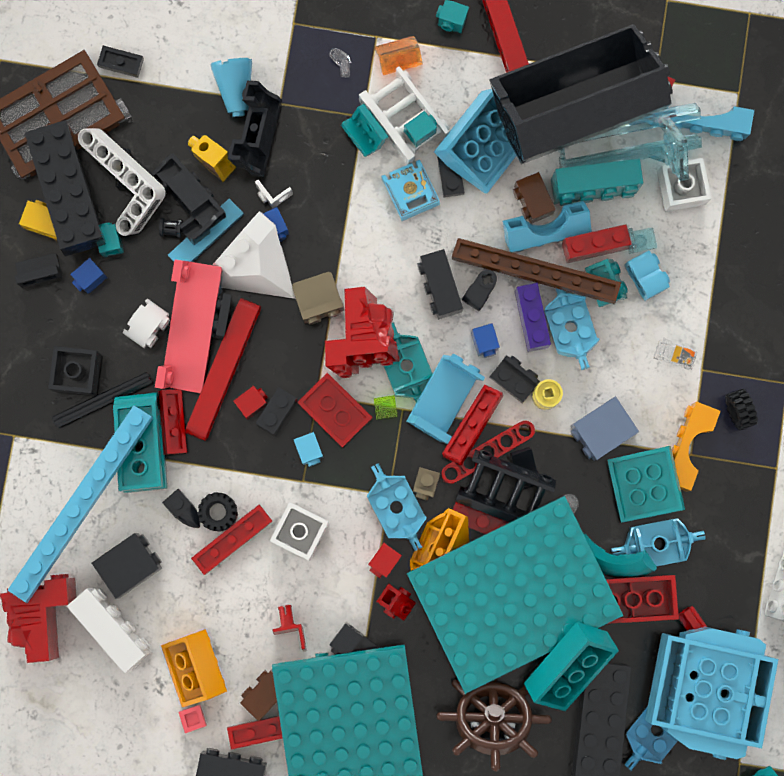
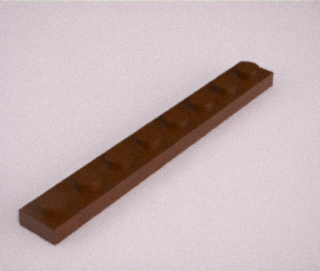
M461 238L457 239L452 254V260L611 304L616 303L621 282Z

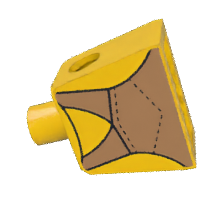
M194 135L189 139L188 146L192 148L191 151L195 158L218 179L224 182L236 168L228 160V152L206 135L201 138Z

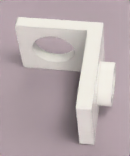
M259 180L255 181L256 187L259 190L258 196L263 203L268 202L273 209L293 195L292 189L289 187L273 199Z

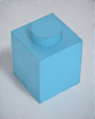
M314 432L294 439L303 465L308 464L311 467L321 463L320 459L324 457Z

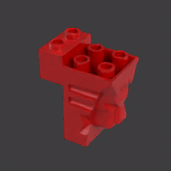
M366 287L344 289L346 339L325 341L326 367L340 378H350L352 374H359V366L369 368L372 367V364L380 363L382 366L393 365V362H399L397 342L394 341V330L392 328L394 312L384 304H377V298Z
M69 574L50 575L51 580H44V585L38 587L28 603L9 592L8 588L7 593H0L3 611L7 612V624L9 626L7 642L11 643L14 647L25 648L27 663L51 661L59 658L56 606L69 605L77 597L75 578H69Z

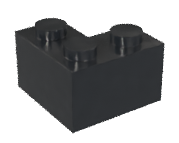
M348 622L343 625L330 643L332 647L331 652L335 655L380 648Z

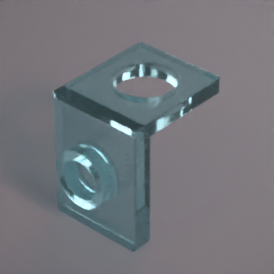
M632 228L628 229L632 244L628 248L629 254L657 248L653 228L633 231Z

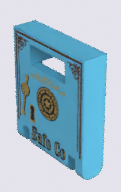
M420 160L415 161L417 168H414L413 164L410 163L389 172L390 180H388L386 175L381 176L401 221L440 205L439 198ZM425 196L427 203L409 210L408 203Z

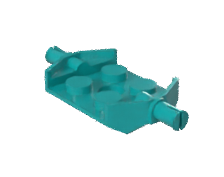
M392 322L394 341L397 342L399 362H393V365L384 366L395 393L394 395L396 397L412 398L417 403L432 376V371L419 338L411 335H400L394 322ZM404 360L412 362L413 368L410 371L402 370L401 363Z

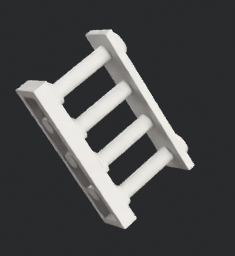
M399 66L396 68L397 79L374 95H369L366 90L359 94V102L365 104L368 110L373 113L374 118L389 136L387 138L408 165L415 162L414 154L421 146L438 134L444 139L449 133V126L445 120L438 118L411 82L410 74L406 70L403 71ZM403 85L409 92V95L387 111H381L377 106L378 102ZM415 101L422 111L400 127L396 126L394 128L390 123L391 118ZM425 111L428 116L431 114L435 118L437 131L435 135L416 148L413 143L406 144L402 139L404 125Z

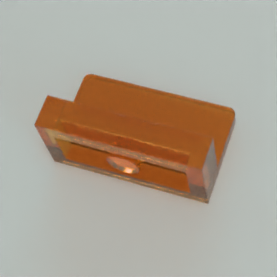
M414 36L375 46L383 75L396 72V68L399 66L402 70L423 65L420 47Z

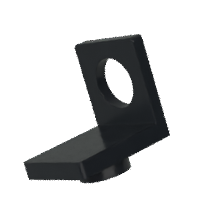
M531 447L510 453L513 464L539 473L536 469ZM526 482L523 490L536 485Z

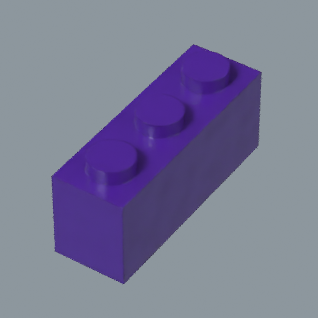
M538 283L516 287L514 292L527 352L549 348L551 342Z

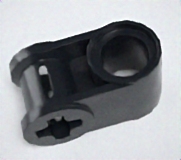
M483 270L468 288L462 301L480 311L496 285V274L491 270ZM491 277V283L483 284V278Z

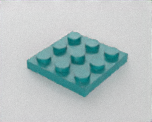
M671 446L607 460L621 523L685 510Z

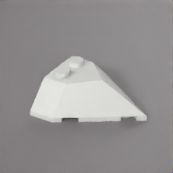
M260 211L214 262L213 266L222 268L220 286L226 289L296 299L276 225Z

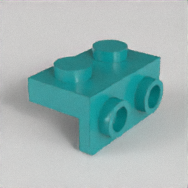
M365 104L358 106L352 117L341 124L364 157L381 149L389 137Z

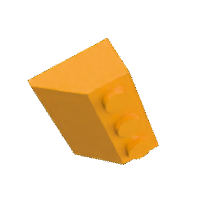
M206 629L161 645L182 707L199 703L227 692L225 681L221 675Z

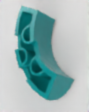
M586 533L584 534L604 575L618 578H633L647 575L657 569L646 550L635 554L612 555L597 546Z

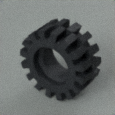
M745 389L726 394L725 403L728 406L727 411H729V416L738 430L746 429L758 423L757 411L754 409L755 405H753V400Z
M214 492L208 494L201 500V504L198 505L199 511L197 514L200 523L212 531L219 532L230 528L235 523L236 516H238L235 501L224 493ZM219 503L225 507L226 515L223 519L214 520L211 518L210 508L214 504Z

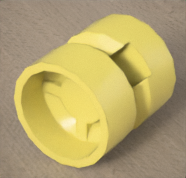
M551 379L543 380L533 390L532 400L539 409L550 410L561 401L563 390L558 382Z

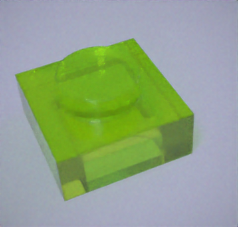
M395 395L373 398L376 420L398 417Z

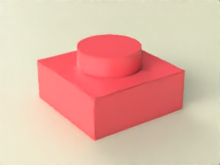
M200 704L178 712L185 733L207 726Z

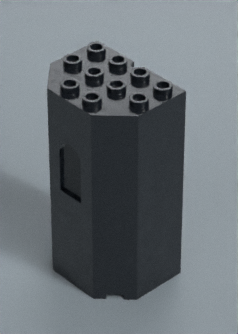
M634 24L489 79L499 118L505 128L507 139L521 165L663 111L672 104L670 94H673L672 86L668 81L670 71L667 64L662 63L659 53L653 51L651 42L645 40L643 32L639 31Z

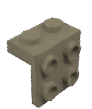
M326 272L293 283L292 289L304 324H315L320 322L321 318L327 316L333 318L341 315V312L344 311V306L332 273Z

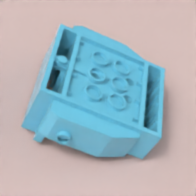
M702 627L680 632L679 637L662 633L645 720L652 725L661 726L663 730L689 749L711 753L713 757L726 760V757L734 759L745 757L747 746L762 749L779 659L766 656V644L758 638L750 637V632L737 629L736 633ZM692 671H696L697 673L695 679L690 678V673ZM723 689L727 690L726 697L721 696V691ZM688 693H691L693 696L691 701H687L685 698Z

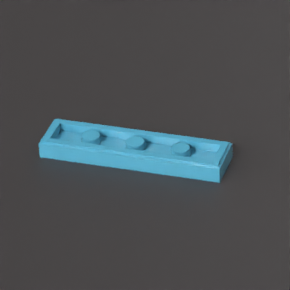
M229 198L220 206L225 211L226 218L212 227L210 234L195 245L188 238L184 239L168 256L173 262L175 259L194 262L231 228L244 213Z

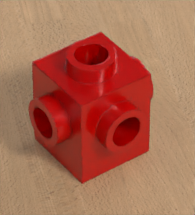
M390 584L386 586L376 601L386 608L384 613L393 619L397 616L403 621L416 604L415 601L409 598L411 593L402 587L397 590Z

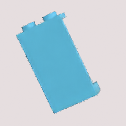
M455 354L442 356L406 421L445 444H448L452 436L447 434V431L475 381H483L485 379L484 376L479 374L480 370L470 364L468 366L463 364V359Z

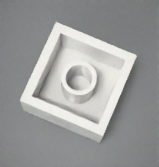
M703 158L665 164L657 171L665 212L706 205L712 199Z
M289 502L270 542L310 561L329 521Z

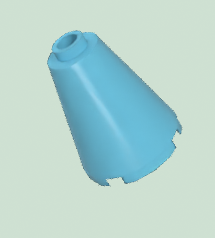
M233 58L228 59L223 64L221 60L211 63V70L227 112L232 114L233 117L245 116V112L249 110V107L242 100V92L246 87L247 80L251 81L252 59Z

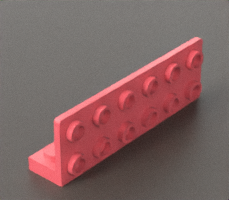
M174 260L171 281L177 282L165 362L163 366H158L155 388H173L201 393L207 370L213 332L212 326L215 319L222 274L221 267Z

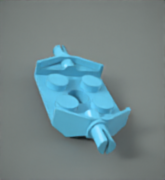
M555 288L557 296L545 307L544 312L557 353L565 357H576L579 360L581 370L588 369L590 366L586 357L587 353L597 345L600 339L596 336L585 302L586 297L570 294ZM569 322L574 323L577 330L569 332L566 330L565 325Z
M379 463L372 466L371 468L377 479L367 494V498L387 537L407 538L414 551L418 550L414 542H416L419 549L422 548L416 533L426 520V516L414 496L406 477L386 476ZM394 501L400 502L403 506L402 511L398 514L390 510V505Z
M678 518L629 528L625 545L611 548V552H620L611 554L619 556L620 554H635L646 550L656 566L687 561L691 544L694 541L705 540V536L697 537L705 533L704 531L689 532ZM659 537L665 541V547L662 550H658L654 546V541Z

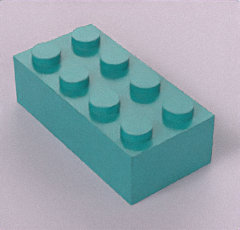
M640 159L555 169L551 178L554 204L560 203V206L572 204L575 201L590 203L593 202V199L600 198L601 201H608L616 196L631 198L634 197V194L639 191L644 183Z
M576 622L524 682V685L534 703L566 711L619 650L607 631Z

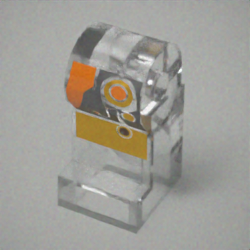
M663 338L658 343L653 359L692 370L697 352Z

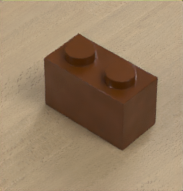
M539 172L515 182L513 194L516 200H520L523 206L521 211L525 220L528 219L532 224L554 214L556 209Z
M272 669L269 673L264 670L256 679L259 683L253 689L249 686L241 695L244 699L240 704L258 721L277 703Z

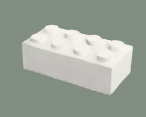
M87 588L67 605L68 609L124 673L133 670L152 653L149 650L150 644L143 637L139 638L135 634L136 628L131 622H125L122 619L120 609L114 604L112 606L106 600L108 596L101 588L98 590L96 588Z

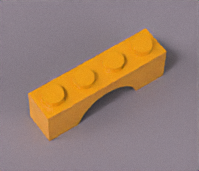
M695 402L691 406L688 405L684 414V417H686L685 424L680 426L677 432L679 440L677 445L672 447L680 488L686 492L692 490L698 474V470L693 466L689 458L690 443L699 433L712 432L720 414L719 410L699 402Z

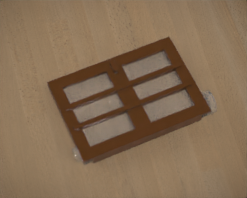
M84 49L0 98V141L14 164L11 167L13 173L17 178L21 177L24 180L29 176L37 174L24 132L66 120L78 150L82 148L78 141V134L82 129L98 128L107 133L118 127L119 123L130 118L131 114L121 98L115 101Z

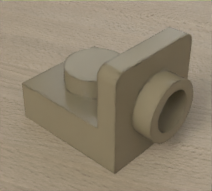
M419 467L412 491L416 493L417 498L428 501L429 497H434L440 473Z

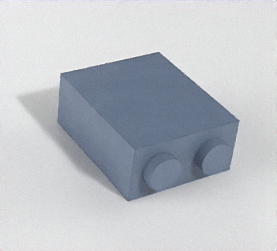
M616 396L572 424V430L570 431L576 441L580 440L584 448L582 450L588 459L592 458L593 461L598 460L639 433V430Z

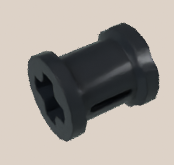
M161 218L159 236L172 235L182 238L183 232L179 225L183 223V220L170 221Z

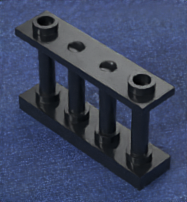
M475 449L472 461L477 463L468 487H460L455 502L510 523L538 509L546 490L554 492L556 480L548 474H539L494 457L488 451ZM485 466L497 470L488 495H483L476 491ZM507 474L518 478L509 501L504 503L498 501L496 497ZM528 482L538 486L529 510L524 511L517 508L516 505L525 483Z

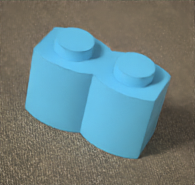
M649 250L624 264L644 301L670 287L668 275L666 272H662L658 266L660 264L658 257Z

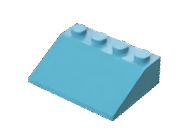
M492 89L481 91L434 151L450 169L485 194L490 191L516 157L507 139L503 123L499 118Z

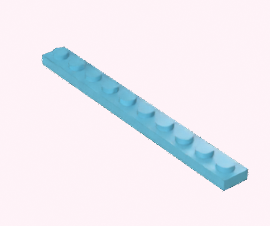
M136 406L132 407L8 588L9 592L26 603L30 601L152 421V416Z

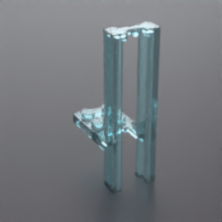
M696 103L670 107L582 142L661 127L664 131V140L571 159L565 158V148L558 150L560 153V168L651 158L666 163L667 166L669 165L672 173L676 174L680 181L689 180L688 150L702 148V138L698 137L697 134L684 136L675 124L701 119V109Z

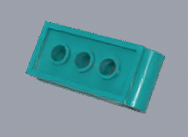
M159 393L115 397L113 405L115 432L133 406L153 417L117 471L118 491L132 493L167 489ZM143 442V448L138 452L137 447ZM144 464V471L139 473L140 465Z

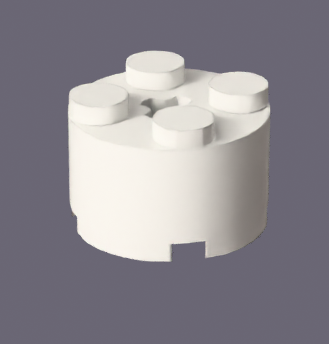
M146 299L147 305L144 307L141 304L127 323L130 326L129 330L124 329L123 334L143 348L147 346L152 348L158 340L156 334L160 329L164 331L169 325L170 320L168 318L169 313L149 299Z

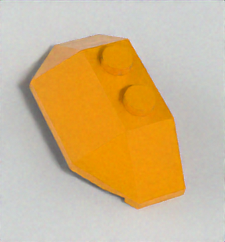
M448 508L444 513L428 521L419 539L422 548L419 549L416 546L418 550L414 551L410 559L411 571L469 542L468 517Z

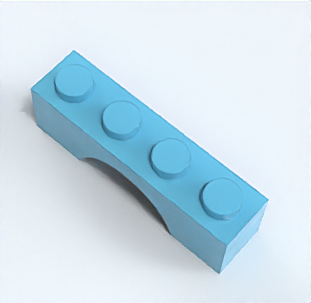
M584 201L564 205L559 216L554 221L545 225H533L527 222L523 216L502 221L505 242L510 252H519L527 248L539 247L547 243L563 241L568 237L592 232L590 211Z

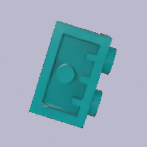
M605 259L585 268L586 273L621 282L616 301L627 299L626 293H628L625 282L620 279L619 273H621V270L616 261ZM597 300V303H598V306H599V307H603V306H606V305H608V304H611V303H607V302H604V301Z

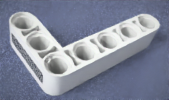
M82 129L78 134L80 145L135 194L116 222L117 232L123 236L139 233L163 201L165 188L101 129Z

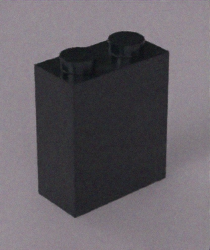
M132 534L92 562V565L115 599L121 598L162 569L160 563H162L156 552L151 553L147 547L150 543L143 534Z

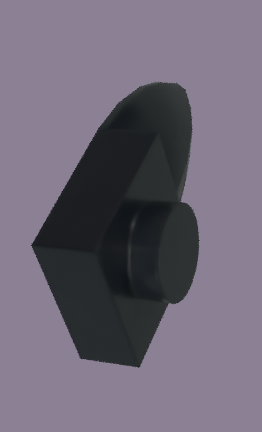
M179 488L162 502L180 522L189 527L200 528L197 509Z

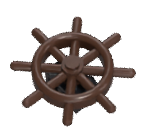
M496 678L465 694L459 680L455 679L452 681V686L463 695L459 701L457 712H438L436 717L439 721H456L458 732L463 740L453 748L452 752L454 755H460L470 746V749L491 755V768L493 771L500 769V755L511 753L518 748L524 750L532 758L538 756V751L526 741L530 734L531 725L550 724L552 718L549 715H532L530 705L525 698L529 693L525 685L516 690L507 684L497 682ZM489 696V706L479 698ZM498 697L507 699L504 704L498 705ZM473 704L481 713H468L467 709ZM514 706L520 712V714H506ZM515 723H522V727L517 733L515 731Z

